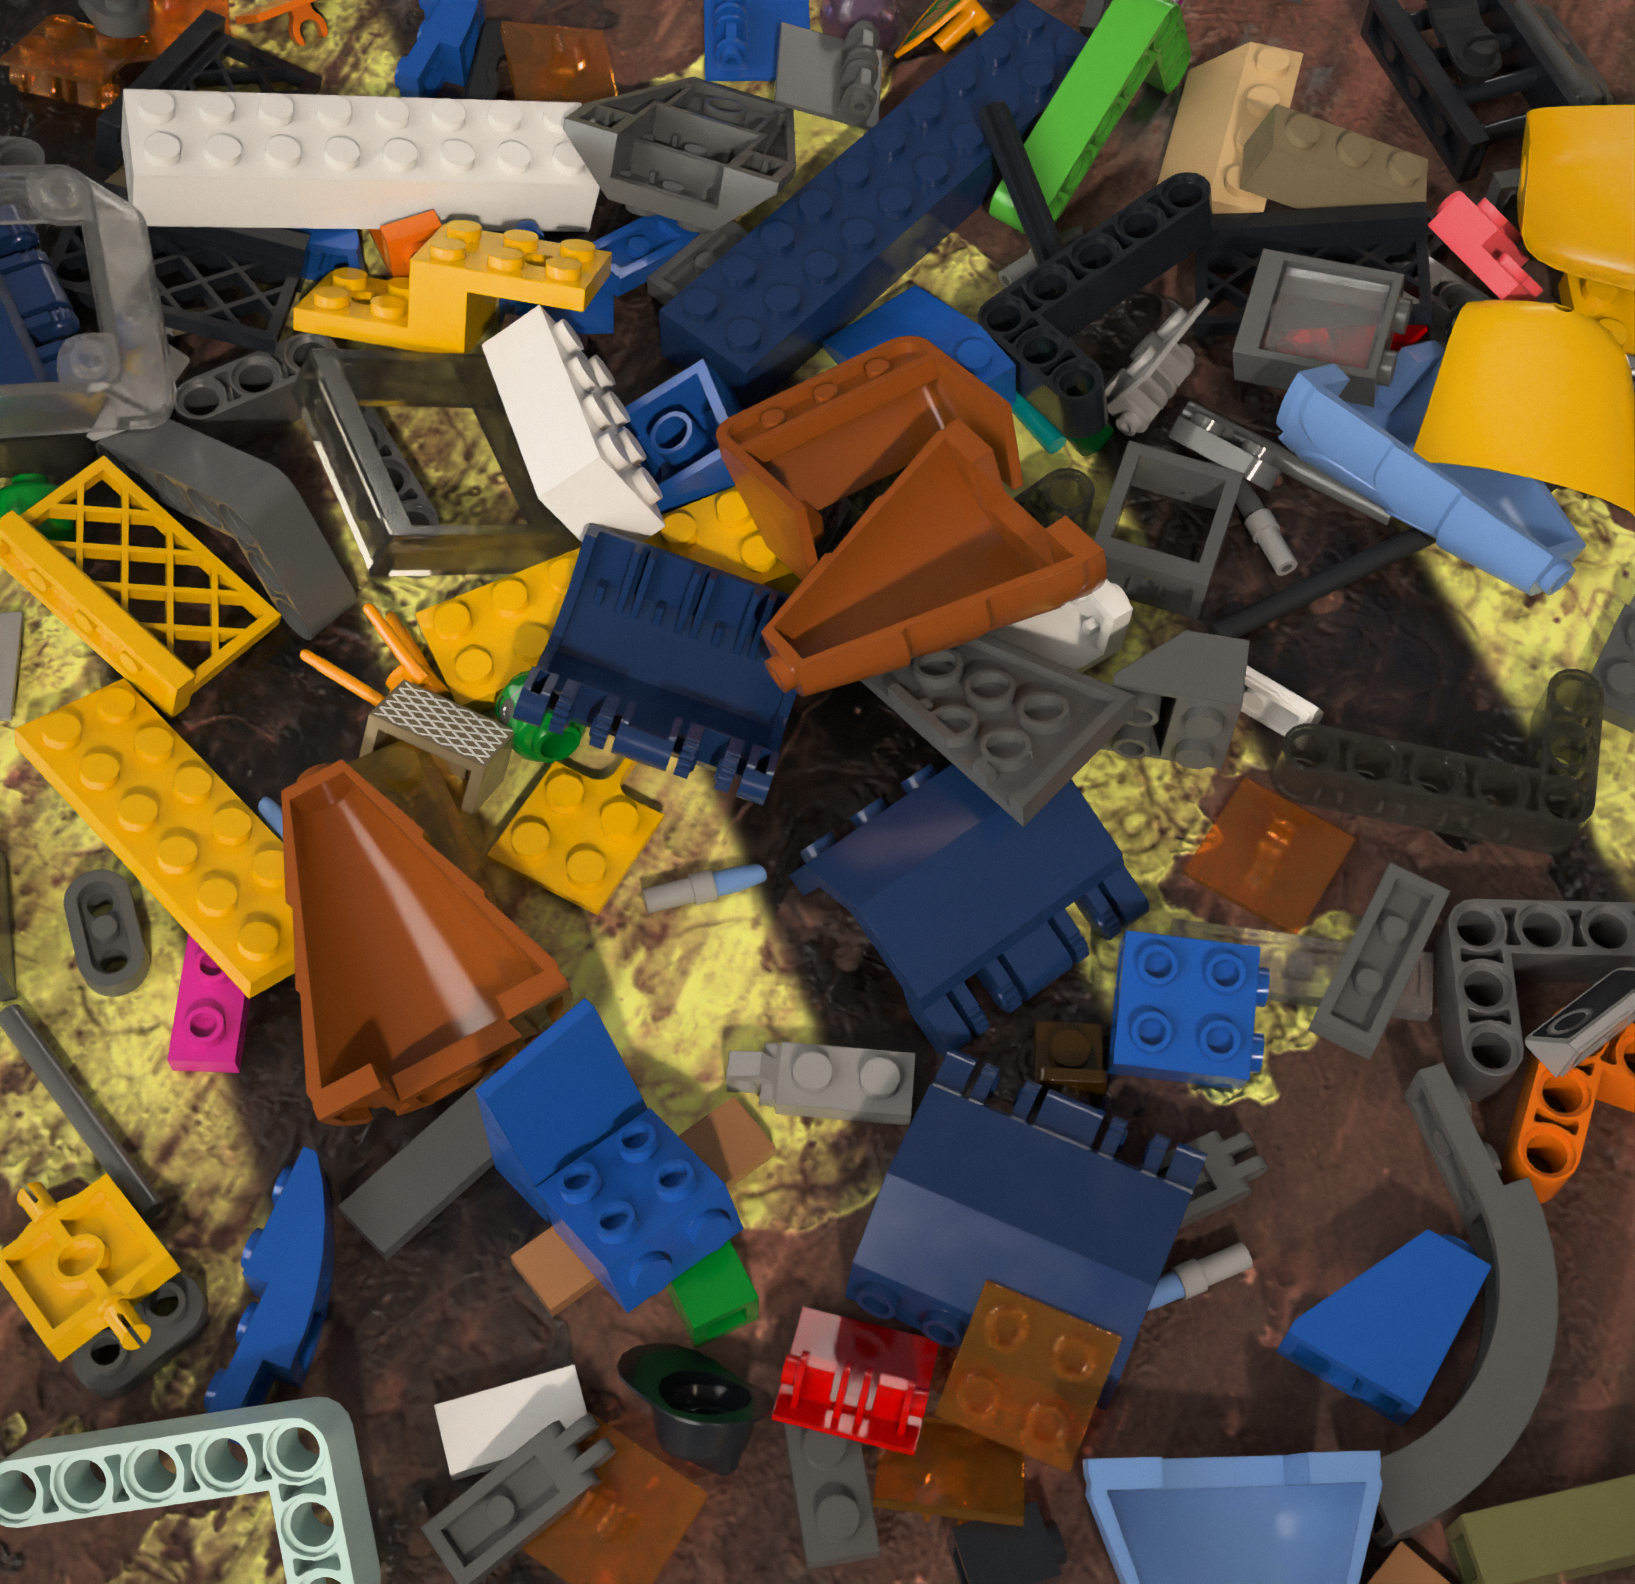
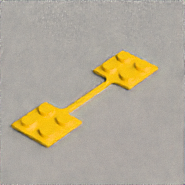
M800 583L781 591L791 595ZM624 758L611 776L599 780L589 778L554 761L487 854V860L599 915L664 820V814L628 797L622 791L621 786L638 762Z

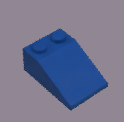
M914 285L822 341L825 351L839 365L891 339L902 336H919L930 341L1011 404V407L1016 402V365L982 326L917 285Z
M704 359L696 362L625 407L631 421L624 426L635 436L646 454V460L640 463L641 467H644L650 473L663 495V498L656 502L661 515L736 486L721 458L716 430L724 420L743 411L736 393Z
M586 998L581 1000L475 1090L494 1167L548 1224L551 1221L535 1188L648 1109L597 1010Z

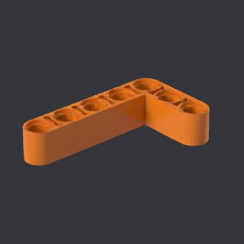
M1631 1023L1563 1077L1558 1076L1556 1078L1532 1052L1530 1053L1501 1162L1503 1185L1529 1177L1540 1204L1548 1202L1564 1186L1580 1162L1595 1099L1635 1113V1073L1625 1063V1061L1635 1063V1023ZM1543 1096H1551L1559 1100L1564 1105L1567 1113L1557 1112L1550 1108ZM1527 1154L1537 1155L1544 1159L1550 1166L1552 1173H1544L1534 1168L1529 1162Z

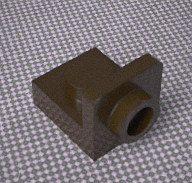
M1054 1021L1035 1022L1033 1030V1082L1042 1085L1035 1105L1042 1106L1049 1089H1052L1100 1109L1107 1088V1072L1103 1070L1102 1024Z

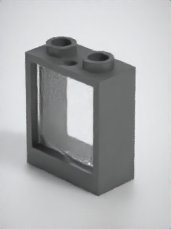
M1263 248L1233 348L1234 380L1288 390L1299 371L1334 363L1350 378L1339 398L1345 402L1374 407L1380 385L1390 387L1395 373L1398 351L1390 350L1394 333L1405 335L1410 319L1413 299L1403 298L1405 274Z

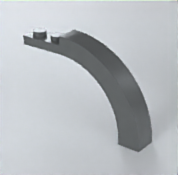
M1443 1062L1418 1070L1403 1096L1462 1217L1477 1257L1489 1263L1492 1267L1481 1286L1482 1322L1479 1343L1471 1372L1461 1394L1446 1417L1429 1432L1406 1447L1381 1458L1380 1476L1383 1485L1371 1531V1537L1378 1552L1415 1536L1442 1519L1469 1496L1511 1451L1533 1415L1544 1390L1555 1349L1558 1325V1277L1553 1244L1543 1209L1529 1177L1503 1185L1501 1181L1502 1167L1498 1155L1489 1143L1482 1142L1471 1120L1472 1106L1463 1086L1458 1082L1452 1081Z

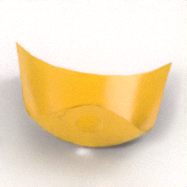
M1635 105L1558 106L1528 111L1526 114L1517 192L1518 223L1525 247L1537 260L1554 269L1634 292Z
M1517 300L1467 302L1460 310L1450 334L1413 451L1429 463L1485 468L1570 488L1602 498L1628 510L1635 516V395L1632 370L1627 354L1610 330L1596 320L1567 306L1557 303Z

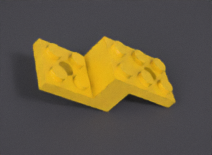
M454 220L443 224L410 259L409 277H395L388 281L367 277L365 271L357 268L346 267L330 271L294 307L293 330L464 360L495 321L496 297L584 312L610 276L612 252L595 249V244L586 240L567 239L561 243L539 240V236L536 233L527 230L514 229L505 231L502 234L484 231L479 223L473 221Z

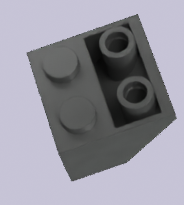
M1185 630L1116 672L1112 686L1134 694V715L1101 749L1114 751L1116 754L1130 759L1151 757L1175 761L1181 766L1191 769L1207 767L1221 769L1243 704L1250 640Z

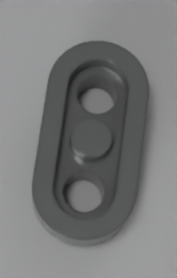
M78 0L79 6L97 30L106 36L133 38L145 34L151 28L150 6L147 0Z
M1197 411L1194 412L1190 421L1178 416L1168 434L1169 438L1227 469L1244 473L1243 478L1269 492L1271 491L1282 472L1272 466L1277 454L1247 438L1241 448L1221 438L1226 427Z
M99 869L80 875L69 885L64 896V910L79 971L87 985L100 995L117 997L128 994L143 983L150 968V958L135 898L125 879L116 872ZM106 904L113 905L111 911L106 915H93L98 907ZM118 960L127 961L125 967L115 973L106 972L109 965Z
M177 1273L134 1307L151 1329V1336L144 1343L132 1327L128 1328L140 1345V1348L135 1350L124 1349L117 1336L108 1326L73 1352L72 1364L74 1372L91 1393L103 1398H119L133 1392L201 1334L208 1319V1305L201 1290L192 1279ZM170 1297L179 1300L178 1306L172 1314L168 1316L156 1315V1308L162 1300ZM110 1345L120 1346L119 1356L114 1362L108 1365L98 1364L99 1353L105 1347Z

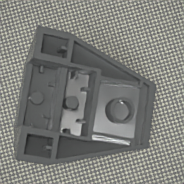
M696 77L588 102L564 119L563 130L607 199L625 204L626 210L636 215H661L677 220L678 226L691 232L715 231L776 195L794 178L795 174L794 109L776 105L773 100L710 81L707 82Z

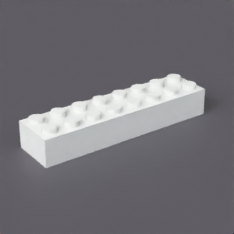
M123 89L121 143L132 226L380 229V226L434 210L441 225L454 220H468L479 223L484 231L514 230L521 221H532L544 232H589L600 187L563 130L565 117L581 107V103Z

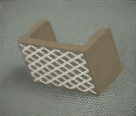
M404 679L369 713L358 762L371 768L393 746L467 780L468 784L461 810L474 815L504 781L515 733L510 727Z

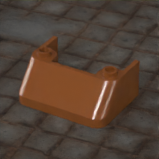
M902 336L886 341L727 418L716 430L721 458L765 545L801 581L818 563L815 546L822 540L825 533L822 516L817 511L907 467L937 431L944 429L956 418L964 422L993 449L1001 479L1013 490L1024 485L1011 404L930 341L919 336Z

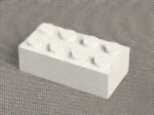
M538 305L483 343V351L538 499L581 542H583L590 524L641 542L666 527L656 503L663 498L661 490L650 473L644 467H641L640 463L646 460V454L635 436L624 426L631 421L627 410L619 398L609 390V388L615 385V380L607 366L597 355H593L588 359L581 351L584 349L583 344L571 325L565 319H561L556 323L541 305Z

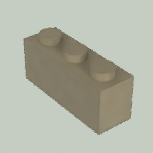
M1275 104L1244 144L1240 189L1298 210L1426 202L1428 159Z

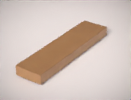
M735 1096L678 1136L726 1184L727 1189H730L774 1157L776 1151L775 1145ZM553 1226L510 1256L514 1267L552 1317L600 1283L556 1233Z

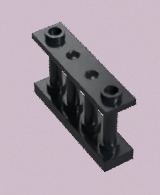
M1369 0L1360 35L1457 183L1477 178L1488 146L1524 136L1527 112L1483 124L1476 119L1468 106L1521 92L1532 109L1583 106L1580 97L1573 93L1509 0H1477L1479 13L1484 25L1496 35V40L1500 44L1501 65L1507 73L1490 77L1476 86L1467 84L1458 86L1452 83L1444 71L1445 68L1454 66L1447 49L1444 46L1433 49L1426 44L1419 32L1433 29L1429 20L1428 8L1409 13L1406 9L1402 8L1398 0Z

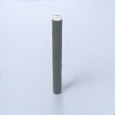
M1191 400L1185 406L1181 417L1190 421L1194 412L1197 411L1226 427L1221 438L1241 448L1247 438L1277 454L1272 466L1281 470V473L1386 526L1393 519L1392 516L1384 512L1382 507L1300 460L1291 450Z
M18 1004L10 1005L0 1012L1 1028L110 1178L144 1221L152 1220L164 1210L165 1202L24 1010Z

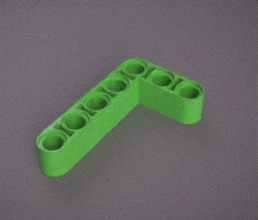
M1113 0L1024 143L1025 150L1054 223L1057 222L1142 82L1169 94L1183 78L1190 62L1191 48L1179 4L1171 0ZM1002 179L990 203V216L1025 234L1004 179Z

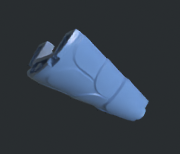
M1435 340L1401 348L1398 352L1391 386L1380 385L1374 407L1345 402L1339 398L1350 378L1334 363L1297 373L1281 403L1276 425L1283 431L1278 437L1289 450L1294 452L1300 460L1382 507L1388 515L1435 538L1436 545L1440 549L1529 596L1539 594L1542 591L1548 596L1552 595L1572 578L1576 569L1571 564L1586 547V544L1543 481L1485 468L1429 463L1413 451L1445 352L1443 347Z
M1380 1450L1307 1452L1271 1456L1162 1459V1457H1131L1083 1460V1476L1087 1484L1085 1496L1120 1584H1359L1383 1485L1380 1476Z

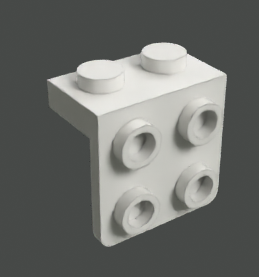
M1106 578L1102 587L1088 596L1068 602L1056 610L987 632L986 634L1083 673L1121 650L1134 608L1130 605L1128 597L1122 588L1115 583H1110Z

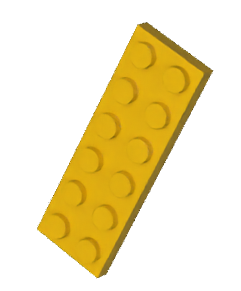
M736 486L663 514L662 517L666 527L643 541L649 545L779 591L801 583V580L767 548ZM581 547L414 613L443 681L451 692L453 702L477 713L493 708L496 705L499 694L514 676L524 671H530L532 666L536 667L554 629Z
M125 678L15 728V746L249 999L295 973L293 908L286 903L283 842Z

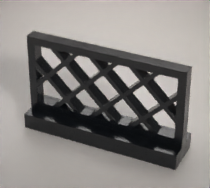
M206 9L127 89L197 91L196 89L201 87L220 86L223 92H236L233 85L258 84L261 92L253 93L317 95L321 89L322 77L225 34L226 17ZM228 56L249 67L225 69L222 62ZM286 82L298 89L275 91L271 83ZM123 93L97 118L94 164L114 173L124 164L121 143Z
M80 176L73 190L72 210L49 259L58 278L62 273L82 267L93 278L81 283L59 278L70 303L274 354L296 293H301L306 280L310 235L284 228L132 226L126 187ZM78 236L103 243L86 248ZM136 251L162 258L145 263ZM122 256L130 268L107 274L98 262ZM195 266L220 273L203 278ZM180 271L189 282L166 289L157 277ZM253 281L278 288L261 292ZM143 282L152 294L135 298L124 295L120 289ZM237 285L246 295V298L225 304L216 294V291ZM201 297L210 309L195 313L183 310L179 303ZM259 311L269 325L266 331L242 325L237 318Z
M1426 202L1213 215L1214 233L1212 238L1196 251L1195 306L1204 298L1210 301L1195 320L1196 337L1238 335L1249 295L1239 289L1255 278L1263 248L1405 274L1404 292L1419 300V304H1412L1408 325L1432 324L1433 309ZM1397 262H1410L1400 270L1389 264ZM1235 272L1226 280L1215 275L1216 273ZM1283 295L1298 306L1291 311L1278 312L1273 333L1377 327L1380 313L1355 308H1333L1327 303ZM1223 300H1227L1240 308L1230 315L1208 316V311Z

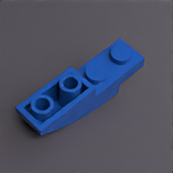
M419 0V7L424 10L425 20L419 27L417 41L409 55L403 56L399 60L395 71V86L400 89L401 97L436 98L445 82L462 87L466 86L481 27L486 20V0Z
M303 1146L294 1167L287 1165L281 1171L272 1193V1204L275 1205L264 1229L256 1228L245 1245L241 1258V1267L244 1269L242 1274L254 1296L261 1299L259 1303L251 1302L242 1314L236 1331V1342L239 1343V1346L228 1369L220 1368L209 1383L203 1403L207 1413L264 1405L275 1380L302 1389L316 1354L327 1316L335 1256L332 1199L327 1175L316 1150ZM228 1438V1441L240 1445L239 1442Z

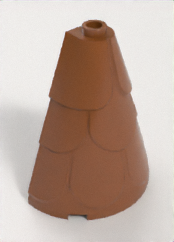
M956 418L944 429L937 431L888 490L874 500L832 553H825L764 627L761 634L771 654V657L765 660L764 664L774 682L784 693L794 688L802 697L905 668L910 665L912 658L941 652L965 644L987 632L1056 610L1068 602L1092 594L1102 587L1107 577L1105 552L1102 547L1066 515L1045 529L1005 492L993 449L964 422Z
M340 759L333 764L323 763L313 766L304 771L298 777L296 783L281 790L286 903L293 908L296 991L300 993L306 1093L312 1101L313 1110L318 1121L333 1126L368 1124L374 1119L370 1112L373 1109L386 1106L391 1111L395 1110L396 1115L400 1116L429 1106L476 1084L492 1069L497 1072L542 1034L539 1026L549 1016L552 1022L555 1023L568 1012L572 1003L573 992L565 976L561 973L557 961L490 902L489 896L484 889L432 846L430 836L423 828L345 761Z

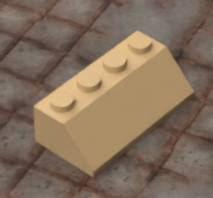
M1248 42L1190 69L1157 185L1177 173H1198L1204 176L1210 183L1213 215L1264 212L1267 198L1240 189L1244 144L1275 104L1290 108L1304 53Z

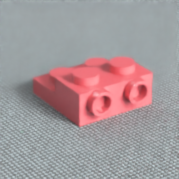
M1456 191L1445 198L1436 211V217L1427 224L1430 229L1500 300L1539 302L1536 298L1544 290L1521 268L1529 260L1516 246L1522 239L1521 233L1485 197L1477 205L1462 191Z

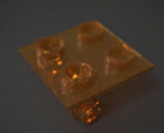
M48 15L0 58V65L10 67L9 81L11 84L17 85L20 92L50 97L55 100L63 97L69 103H75L78 100V103L81 105L105 110L120 96V88L118 85L112 84V77L149 40L148 37L141 35L133 38H114L100 33L94 25L77 22L70 15Z
M986 1280L934 1415L1070 1473L1122 1336L990 1280Z

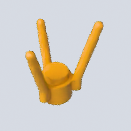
M366 603L363 606L365 615L401 664L386 680V686L390 692L405 679L450 700V690L434 673L397 614L390 611L386 614L385 620L375 605ZM304 649L300 652V658L304 662L375 707L386 697L312 651Z

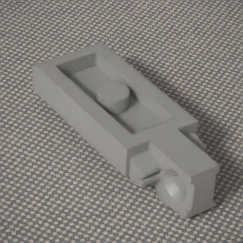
M782 1042L781 1044L766 1043L764 1052L729 1051L726 1073L727 1091L760 1094L759 1104L776 1108L775 1114L906 1125L910 1124L915 1053Z

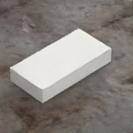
M575 1365L434 1405L448 1468L453 1481L494 1469L541 1430L555 1421L560 1420L565 1429H567L577 1420L587 1415ZM593 1435L589 1437L585 1442L594 1440Z

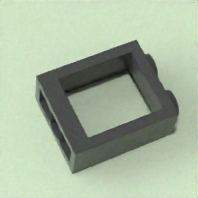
M1129 440L1094 541L1105 552L1107 563L1106 578L1108 581L1120 586L1129 600L1198 620L1235 508L1244 473L1227 469L1214 462H1203L1175 454L1159 446H1147ZM1131 486L1216 510L1199 563L1114 538Z

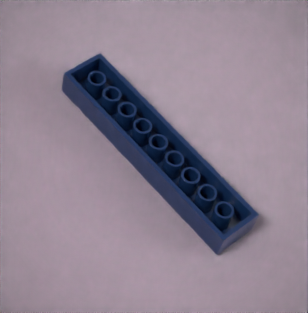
M1021 0L663 306L659 310L661 355L683 371L704 359L736 393L743 410L765 400L823 348L822 341L845 328L995 193L1003 177L978 116L979 110L992 102L1004 100L1010 109L1024 145L1089 38L1030 1Z

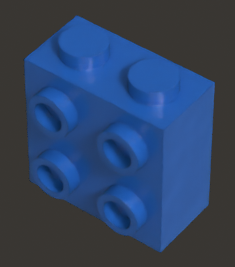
M1126 930L1118 949L1106 1072L1109 1074L1241 1089L1250 1080V1073L1259 1074L1264 1054V1034L1254 1032L1256 1006L1265 1007L1270 982L1269 968L1259 966L1261 947Z
M651 1108L535 1188L556 1233L627 1313L649 1297L661 1292L671 1281L710 1253L720 1249L729 1239L744 1229L726 1184Z

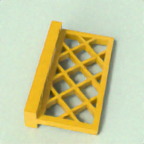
M104 455L21 515L11 510L0 518V565L170 720L189 706L193 693L280 623L281 614ZM103 480L121 496V508L84 505V492ZM76 499V505L69 504ZM48 518L76 520L75 542L48 540L36 527ZM84 521L121 524L120 545L83 543ZM129 524L156 527L165 536V548L129 546ZM68 557H75V563ZM83 558L119 560L120 583L92 580L83 571ZM129 561L165 564V586L128 583ZM174 564L199 566L209 575V589L174 586ZM218 584H219L224 590L218 589ZM113 598H120V604ZM128 599L165 601V624L139 622L128 612ZM174 602L210 604V626L174 624ZM219 605L243 606L257 620L246 629L219 627ZM159 639H165V645ZM174 639L209 641L210 657L196 669L192 670L174 654ZM219 642L227 643L221 649H219Z

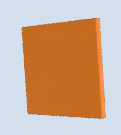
M276 0L235 16L237 24L261 23L287 12L289 16L288 33L292 42L297 46L306 45L300 33V26L306 20L314 24L319 38L328 35L325 20L313 10L311 5L312 2L317 0Z

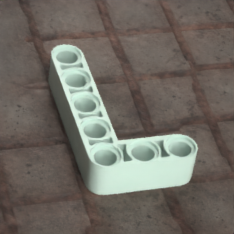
M310 1397L43 1438L26 1444L0 1461V1524L5 1527L19 1528L269 1491L287 1584H327L326 1577H331L341 1584H381V1569L353 1424L348 1412L341 1404L328 1397ZM298 1427L310 1431L316 1437L320 1446V1454L307 1450L301 1444L298 1437ZM228 1438L239 1442L245 1449L248 1464L236 1460L230 1453ZM158 1449L168 1453L174 1460L177 1474L168 1471L161 1464ZM90 1461L98 1464L103 1470L106 1484L100 1482L93 1475ZM22 1472L33 1480L36 1493L30 1491L24 1484ZM312 1502H317L326 1507L332 1515L334 1527L321 1523L315 1517L312 1510Z

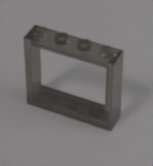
M310 348L291 392L371 577L514 574L582 546V542L538 499L485 354ZM359 406L472 408L527 524L411 525Z

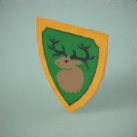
M935 0L905 36L894 55L896 58H899L937 31L953 16L955 17L931 39L944 55H947L972 29L980 36L995 21L977 0Z

